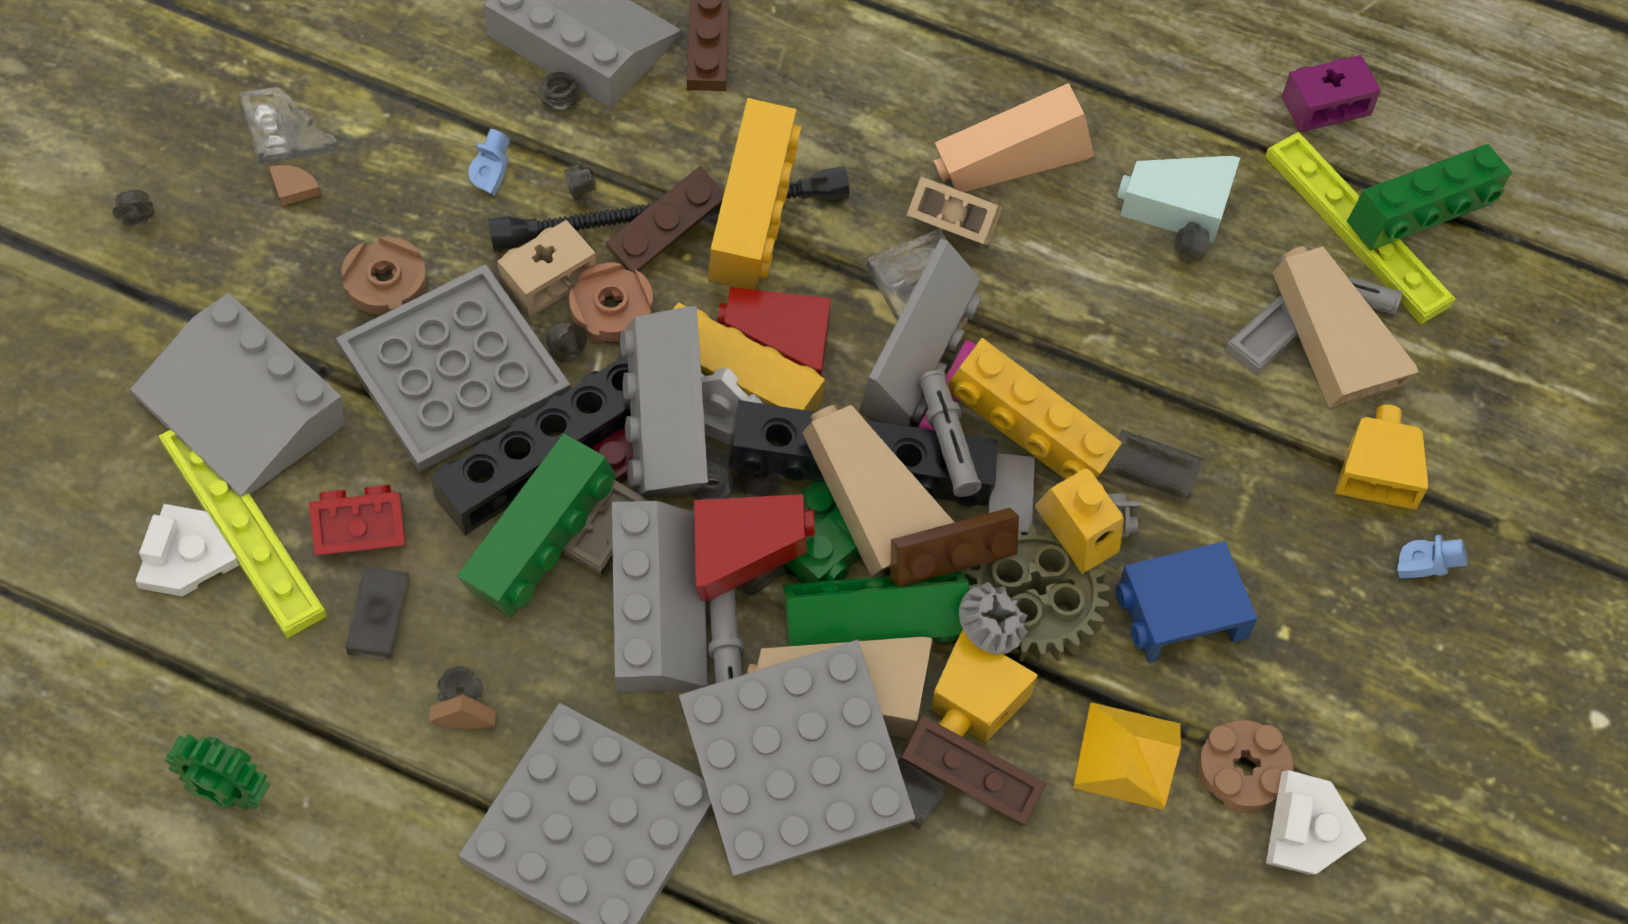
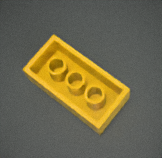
M747 98L711 245L708 281L757 290L759 278L768 279L774 243L778 237L782 209L786 202L791 171L794 168L799 146L798 142L802 126L794 124L797 109Z

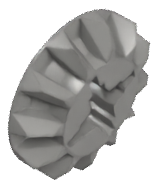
M989 582L979 587H973L964 595L959 608L960 622L967 637L978 648L991 654H1005L1020 645L1019 643L1028 633L1024 627V621L1028 615L1020 612L1017 607L1019 598H1010L1006 594L1005 586L994 588ZM993 609L994 614L1002 616L1004 621L998 625L996 619L982 616Z

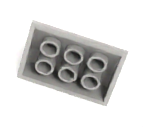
M487 0L483 4L487 36L610 109L682 35L681 29L630 0Z
M230 293L196 314L130 388L131 394L168 430H172L176 437L190 451H194L204 461V464L220 480L225 481L228 487L241 500V497L245 494L251 495L345 426L342 396Z

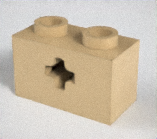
M921 176L907 216L981 244L989 245L1003 207Z
M565 220L555 227L543 230L535 239L519 248L509 250L503 258L497 260L500 285L530 318L568 295L570 290H573V287L578 283L577 278L586 269L596 265V253L571 224Z

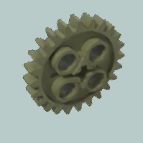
M1030 524L1027 535L1022 536L1018 529L1017 555L970 567L972 570L966 571L965 577L969 582V591L973 587H979L989 582L994 588L1005 586L1006 594L1010 598H1019L1017 607L1020 612L1027 614L1031 618V621L1024 622V627L1028 633L1019 643L1020 645L1016 647V649H1019V661L1022 662L1027 657L1028 652L1035 653L1038 663H1043L1046 652H1051L1057 661H1061L1064 647L1076 655L1080 647V641L1089 645L1093 639V630H1101L1104 621L1102 616H1106L1109 602L1105 601V599L1108 597L1110 586L1101 584L1104 581L1106 570L1092 568L1082 574L1058 539L1053 538V532L1049 527L1044 535H1038L1034 524ZM1051 565L1058 569V571L1048 572L1041 566ZM1003 575L1011 576L1017 582L1007 583L999 577ZM1065 603L1074 610L1064 611L1058 608L1056 604ZM993 609L982 616L996 619L998 625L1004 621L1002 616L994 614Z

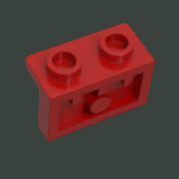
M391 485L365 487V496L347 497L346 490L319 493L320 501L309 502L314 555L320 556L406 546L401 504L403 503L402 494L400 492H391Z

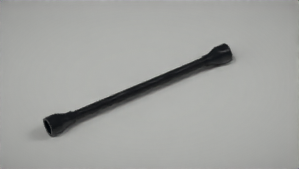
M845 167L823 169L809 178L799 179L796 183L791 182L787 199H791V197L796 198V196L798 198L801 197V199L815 198L824 201L848 199L849 181ZM643 204L641 207L637 205L636 208L631 206V209L630 207H626V209L622 207L621 210L616 208L615 211L611 209L610 212L609 210H605V212L600 211V213L596 211L595 214L590 212L589 215L585 213L584 216L583 214H579V216L576 214L574 217L569 215V218L564 216L563 219L562 217H558V219L553 218V220L549 218L548 221L543 219L542 222L541 220L537 221V218L525 220L511 216L488 219L493 251L517 248L527 241L535 239L543 230L555 227L565 220L576 231H579L580 228L585 230V227L587 229H590V227L594 229L596 226L600 228L601 225L605 227L606 224L611 226V224L616 225V223L620 225L622 222L626 224L627 221L630 223L651 205L647 204L645 206Z

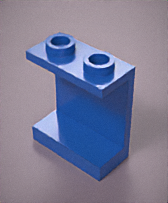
M1225 541L1125 565L1119 584H1116L1115 588L1119 606L1122 610L1127 609L1130 615L1133 642L1137 649H1143L1148 663L1157 661L1163 645L1224 630L1228 631L1232 642L1248 639L1258 619Z

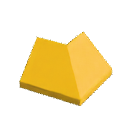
M1090 702L1073 788L1164 810L1181 748L1180 723Z

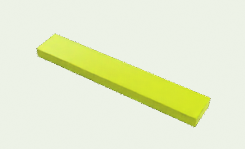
M1299 132L1268 148L1265 157L1386 288L1402 291L1400 303L1421 325L1452 307L1456 298L1400 239L1371 251L1347 222L1360 196Z
M172 430L159 435L162 445L203 509L208 512L236 556L243 572L286 639L327 617L320 601L250 494H245L241 497V500L228 487L225 481L220 480L194 451H190L176 437Z

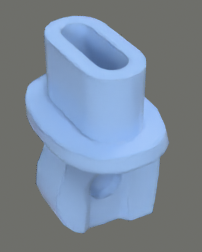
M490 129L484 144L477 143L476 149L479 153L470 164L468 174L469 179L476 187L495 196L504 178L506 167H508V157L505 155L510 139L504 133Z
M1436 535L1435 541L1414 540L1407 543L1401 549L1397 569L1399 577L1417 578L1435 574L1442 576L1448 574V568L1467 566V553L1463 539L1444 541L1442 535Z

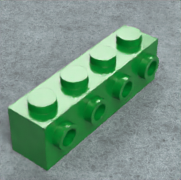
M1485 144L1364 189L1347 222L1371 251L1493 204L1503 195L1505 191L1503 187L1512 171L1489 144Z
M563 433L458 573L457 577L469 592L510 618L515 615L519 608L524 607L532 598L534 588L543 575L556 566L560 559L561 551L571 537L577 535L584 528L588 514L597 502L604 499L611 491L616 474L606 457Z
M959 570L898 587L890 579V575L782 585L785 634L788 646L911 637H928L937 642L955 641L963 631L959 617V608L964 595L969 591V582L963 571Z

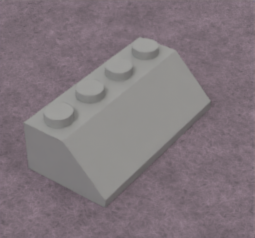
M940 238L868 377L859 412L879 422L909 426L912 420L920 423L928 406L922 387L919 384V378L932 370L946 371L948 365L942 363V360L947 351L953 354L956 352L965 332L959 326L964 317L972 320L982 299L981 296L975 294L980 282L979 276L953 246Z
M697 306L635 316L627 324L626 330L621 331L622 356H628V373H624L623 395L625 399H630L631 416L626 417L625 435L627 442L633 443V460L628 462V482L630 486H635L636 493L645 498L687 497L708 483Z
M660 501L612 502L616 693L686 691L708 686L705 601L700 600L696 588L694 512Z

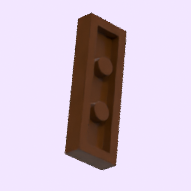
M690 0L687 90L726 91L729 0Z
M699 166L606 242V247L626 270H630L635 273V269L641 271L722 204L724 192L707 172Z
M1006 508L891 539L890 579L898 587L1017 555L1019 515L1011 508Z
M925 716L919 718L899 757L902 761L1020 826L1026 825L1046 786L1045 782Z

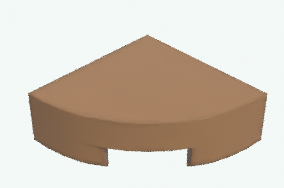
M290 165L269 167L281 206L321 196L317 181L307 171Z
M463 694L434 704L430 707L429 722L456 729L495 726L496 710Z

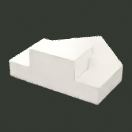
M729 368L716 369L713 375L704 376L701 373L705 435L731 445L733 422L738 401L764 403L755 394L748 396L736 384L738 377Z
M164 504L160 515L153 514L139 551L142 565L135 582L139 589L182 597L199 588V583L220 572L225 574L239 566V563L207 511Z
M1290 770L1281 772L1266 864L1307 875H1314L1366 840V837L1331 781Z

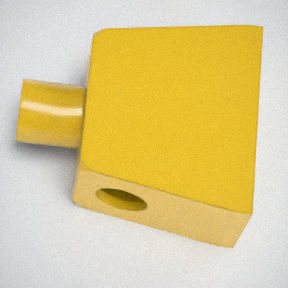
M1394 405L1379 406L1376 409L1375 419L1369 417L1361 418L1352 437L1335 488V494L1417 510L1428 489L1423 431L1415 426L1401 424L1402 411Z
M1088 468L1079 471L1049 489L1035 504L1036 510L1082 574L1119 553L1124 518L1104 490L1103 485L1098 482Z
M963 630L935 688L931 709L942 717L939 725L961 737L967 732L978 740L986 742L1031 697L1038 675L1004 654H991L983 651L971 642Z

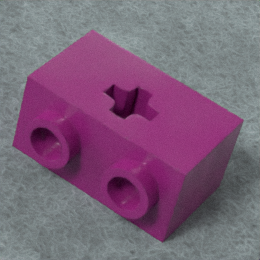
M1362 55L1346 59L1338 58L1317 66H1305L1289 72L1282 99L1301 133L1371 116L1381 89Z

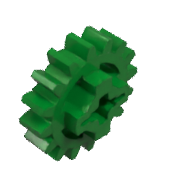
M187 734L185 738L178 736L165 759V762L170 764L168 769L180 774L179 780L186 782L184 788L189 793L211 801L221 808L234 807L237 804L244 810H248L249 807L257 809L270 786V783L266 781L267 775L256 771L257 765L250 762L252 757L241 748L227 745L216 737H201L198 740L190 734Z

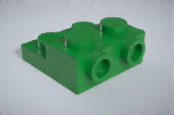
M815 480L799 493L803 494L806 510L814 509L815 537H807V553L784 564L804 583L845 579L850 571V567L862 558L827 484L823 481Z

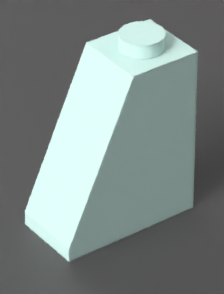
M1236 156L1136 161L1132 176L1124 175L1120 184L1117 198L1124 200L1120 216L1214 243L1240 158Z

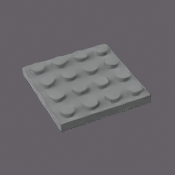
M486 264L336 338L339 350L419 472L510 426L519 417L531 415L545 406L547 401L554 395L566 393L571 389V385Z
M858 640L679 695L734 878L915 821L913 808Z
M559 703L458 857L460 863L571 924H642L710 813L712 804L703 778Z

